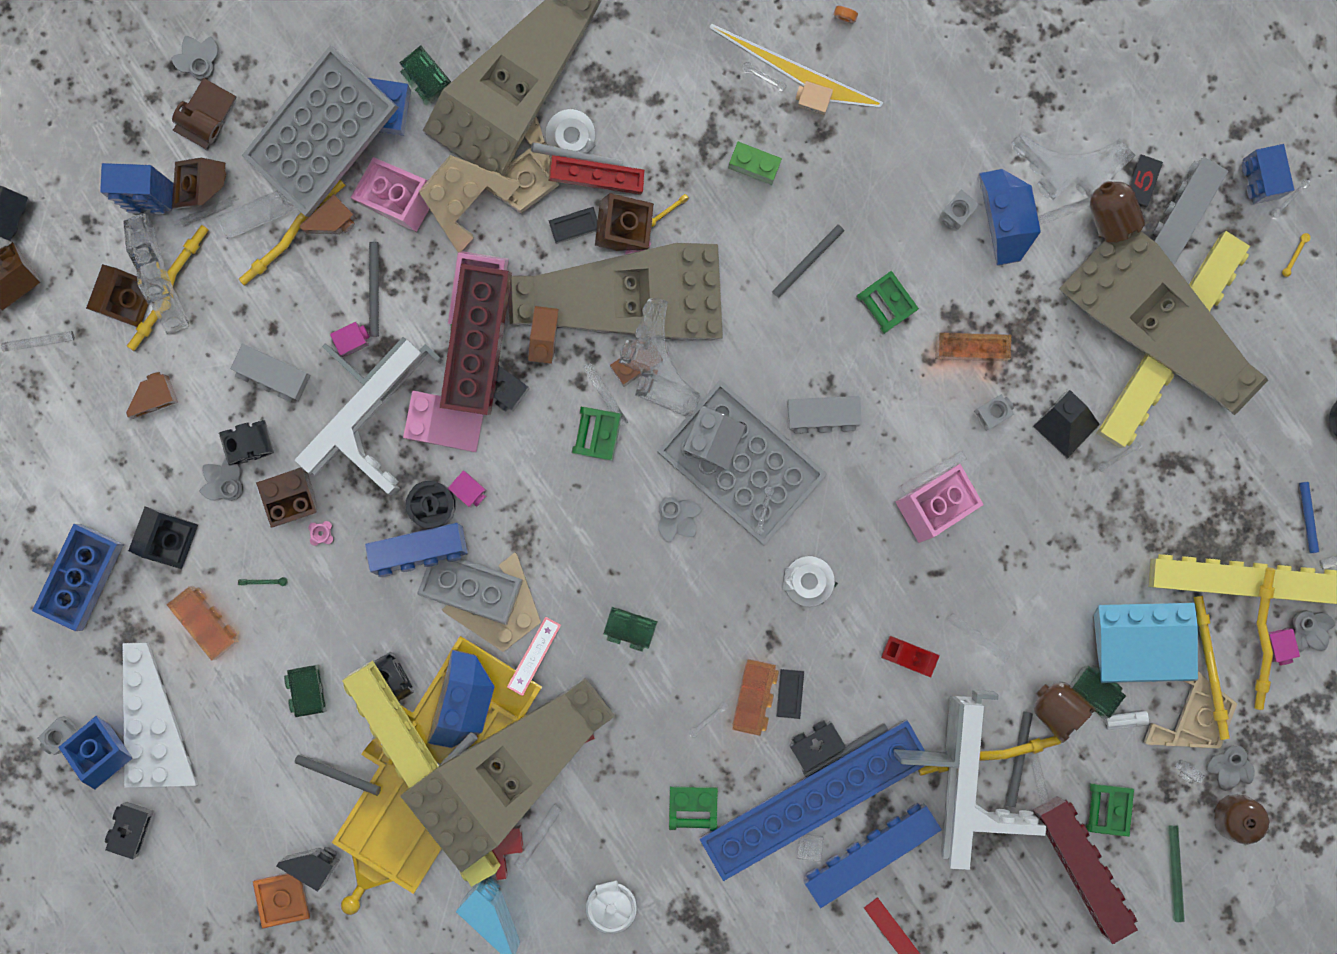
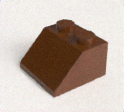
M612 193L606 195L599 203L595 246L616 251L649 249L654 203Z
M102 264L86 309L138 327L140 322L143 321L156 284L118 268Z

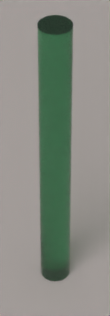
M1169 825L1175 922H1185L1179 826Z

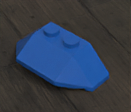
M1004 169L979 173L996 265L1020 262L1041 233L1032 186Z
M452 650L428 743L453 748L459 745L470 732L476 736L482 733L494 685L476 655Z

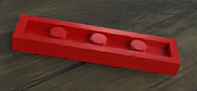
M552 155L550 158L548 181L641 195L643 193L645 170Z

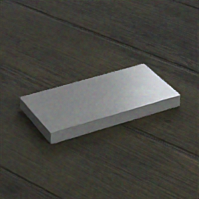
M445 559L438 561V565L426 568L417 594L507 625L523 580L464 559L451 562Z

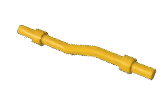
M341 179L330 191V193L325 197L321 204L316 208V210L322 204H324L333 194L336 195L341 189H343L346 186ZM303 213L297 215L282 240L264 257L256 259L251 264L252 267L239 278V281L245 286L255 276L264 273L268 269L267 266L289 247L300 230L299 226L308 217Z
M201 225L193 237L187 239L183 245L184 249L167 271L159 302L146 320L140 322L136 328L137 332L127 344V347L132 351L137 349L145 337L148 338L153 331L151 328L168 306L176 275L191 254H195L200 248L199 243L209 231L205 226Z
M1269 567L1265 570L1263 585L1260 586L1259 590L1261 599L1256 622L1263 652L1259 679H1256L1255 684L1257 693L1254 708L1258 710L1264 709L1266 693L1269 692L1271 684L1269 675L1273 651L1266 623L1270 600L1274 597L1275 588L1273 587L1276 569Z
M1197 596L1193 598L1197 614V626H1199L1215 708L1213 717L1214 721H1217L1220 740L1230 739L1227 725L1229 716L1227 709L1224 708L1208 625L1211 624L1209 614H1206L1203 596Z
M1056 736L1045 739H1032L1027 744L1005 750L980 751L979 761L1008 759L1030 752L1036 754L1043 752L1045 748L1061 744V741ZM924 766L918 770L920 776L937 771L942 773L949 771V767Z

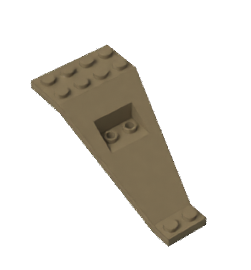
M544 0L442 90L423 131L466 161L504 176L524 136L602 0ZM502 71L505 73V79L501 77ZM521 84L524 86L523 92L520 90Z
M1135 230L1133 233L1128 234V239L1124 241L1106 242L1105 240L1059 288L1065 296L1093 319L1219 402L1233 415H1236L1269 381L1265 375L1248 363L1160 246L1141 231L1137 233V230ZM1168 304H1172L1170 308L1165 309ZM1155 321L1153 326H1149L1151 322Z
M673 243L537 276H512L508 298L510 324L532 325L534 308L539 306L559 309L557 327L672 339L723 338L718 244ZM627 280L631 282L630 287L627 285ZM629 303L632 305V310L628 308Z
M584 678L565 693L438 766L403 792L401 798L457 869L463 872L503 841L590 736L615 715L588 680ZM494 762L500 763L501 768H496ZM509 781L515 782L516 787H511Z

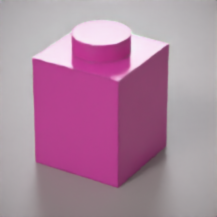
M353 322L330 334L340 356L343 358L369 346L366 339L370 338L365 326H359L357 322Z
M464 470L448 487L453 494L470 508L473 505L478 507L486 498L484 493L487 490Z
M1284 628L1268 632L1273 651L1272 662H1278L1279 665H1287L1293 663V658L1300 657L1293 629Z

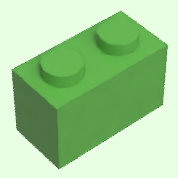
M738 141L728 169L772 185L782 158Z

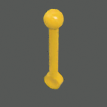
M687 194L682 195L678 201L652 218L651 227H654L658 220L680 204L689 200Z
M1308 233L1300 236L1301 242L1287 268L1282 270L1284 277L1291 275V269L1304 244L1310 241L1311 237Z

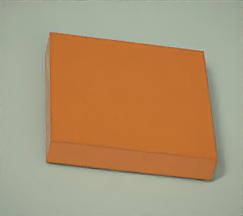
M288 873L252 881L262 929L310 918L304 883Z

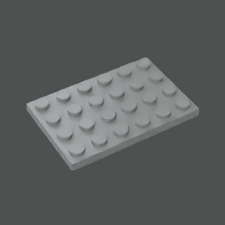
M330 45L242 156L301 213L309 217L399 107L336 48Z
M721 380L717 382L657 450L659 454L763 545L771 539L827 475L825 471ZM702 405L745 425L727 470L683 452Z

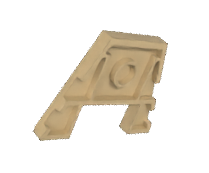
M535 117L524 138L530 145L533 142L546 145L539 121ZM530 148L510 163L504 177L513 178L520 183V186L507 201L487 186L485 189L522 213L558 187L559 182L548 181L550 155L531 152Z
M450 155L419 192L457 252H461L474 237L473 234L456 222L487 186L507 201L520 186V183L513 178L509 179L497 172L485 170L476 164Z
M516 552L498 565L503 573L523 580L507 625L473 615L449 605L441 609L445 614L502 652L541 623Z
M1198 671L1197 681H1183L1192 686L1175 731L1151 723L1143 743L1148 745L1221 748L1224 740H1220L1217 721H1214L1213 717L1215 708L1210 681ZM1221 690L1224 708L1228 711L1229 719L1227 720V725L1229 728L1237 703Z

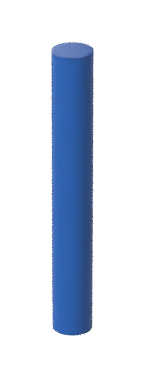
M1302 482L1299 485L1309 553H1318L1319 546L1309 482Z

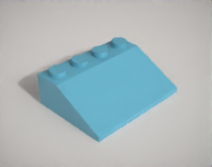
M1195 603L1098 605L1093 616L1101 683L1198 680V630Z
M492 877L486 878L477 883L467 893L457 908L456 913L500 954H516L520 945V939L502 891L499 889L501 886Z

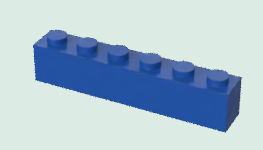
M924 803L912 805L906 810L907 814L899 818V816L890 819L886 823V828L881 831L875 829L866 836L867 840L861 844L855 842L846 848L847 853L841 857L835 855L827 860V866L821 870L815 868L807 873V879L803 881L820 909L942 831L928 807Z

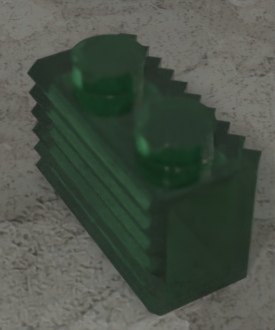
M422 45L399 62L402 67L401 75L408 83L410 81L415 83L417 86L415 91L423 101L428 99L430 103L434 102L440 96L442 90L451 83L450 79Z
M612 606L603 634L608 636L607 640L620 644L621 640L630 643L629 648L643 652L644 648L649 649L658 621Z
M319 664L287 670L288 675L284 676L286 689H290L292 698L288 700L290 712L294 713L295 718L326 712Z
M1094 665L1091 667L1084 666L1070 684L1075 691L1096 708L1094 712L1103 719L1110 718L1123 699L1126 698V695L1121 692L1123 688L1118 683H1101L1099 668Z

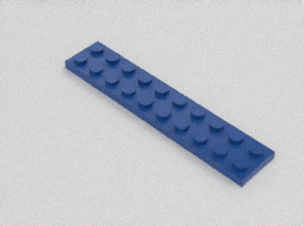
M908 720L903 721L889 729V731L699 838L722 880H727L924 767V765L901 764L893 754L894 749L925 751Z

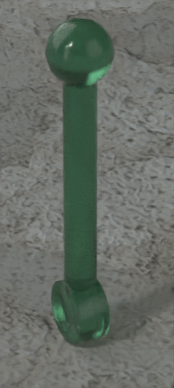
M285 577L274 580L239 579L238 585L279 584L280 586H286L288 580Z

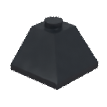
M1068 390L1060 396L1032 427L1068 459L1100 424L1088 406L1071 390Z

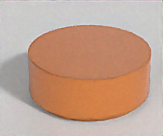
M836 6L833 15L840 20L854 23L858 13L847 7Z

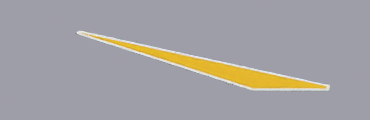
M711 24L709 27L804 86L805 82L808 81L833 89L829 102L881 107L884 103L716 25Z

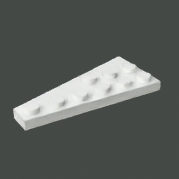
M123 643L124 746L133 758L124 765V788L197 786L198 782L196 777H194L189 756L186 754L173 710L167 700L166 690L159 677L158 667L150 644Z

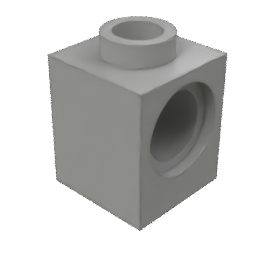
M961 189L940 214L943 217L942 221L952 229L955 227L958 230L980 204ZM954 206H959L963 209L964 215L962 217H957L953 214L952 208Z
M1001 394L977 408L974 412L987 431L1013 416L1012 410L1014 406L1008 397L1004 398ZM992 405H997L1001 408L1002 413L999 418L992 416L990 412Z
M63 716L57 718L37 739L41 742L40 746L46 753L57 755L61 753L58 747L75 734L78 729ZM55 731L62 735V741L59 744L53 739Z

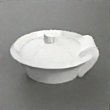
M574 109L562 110L556 113L548 122L546 141L549 146L588 153L596 145L594 143V125L590 118L581 111Z
M813 556L801 557L785 569L783 591H786L789 597L799 605L808 607L820 605L830 597L834 589L833 571L820 558Z
M618 881L596 885L586 903V913L590 923L603 933L615 934L624 931L632 924L636 916L637 905L633 894L628 888L619 884Z

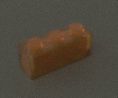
M939 333L936 335L935 359L1008 361L1011 359V335Z
M189 586L166 605L210 660H217L239 642L235 638L237 633L229 624L225 625L220 619L222 614L215 606L210 607L206 602L207 596L201 588Z
M747 658L732 730L761 736V731H766L769 717H765L766 708H771L774 697L770 690L772 684L777 683L779 670H775V664Z

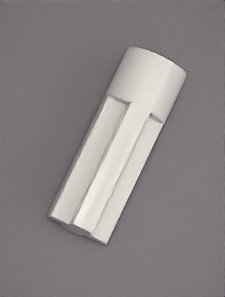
M1147 711L1107 715L1105 722L1107 730L1149 725V717Z

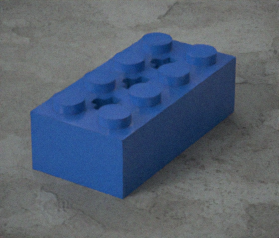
M102 163L100 193L108 197V200L114 201V204L119 205L122 209H126L128 213L139 214L141 210H150L152 214H165V211H172L173 182L152 165Z
M73 524L32 611L73 631H83L124 544L82 524ZM86 552H91V560H88L89 557L86 556ZM76 573H81V581H78V578L75 577ZM66 595H70V603H68V600L65 599Z

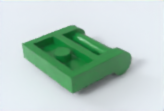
M892 270L857 295L859 301L865 303L880 324V330L883 334L919 310ZM876 291L894 316L891 321H888L870 296L873 292Z
M581 406L579 412L581 419L576 444L572 447L571 453L613 461L622 414ZM590 416H594L596 420L590 449L584 447Z
M1090 783L1089 791H1092L1089 822L1086 824L1088 832L1130 837L1134 788ZM1101 792L1108 793L1104 826L1098 825Z
M670 786L669 830H676V828H708L710 831L716 830L718 787ZM677 811L710 812V819L676 818Z

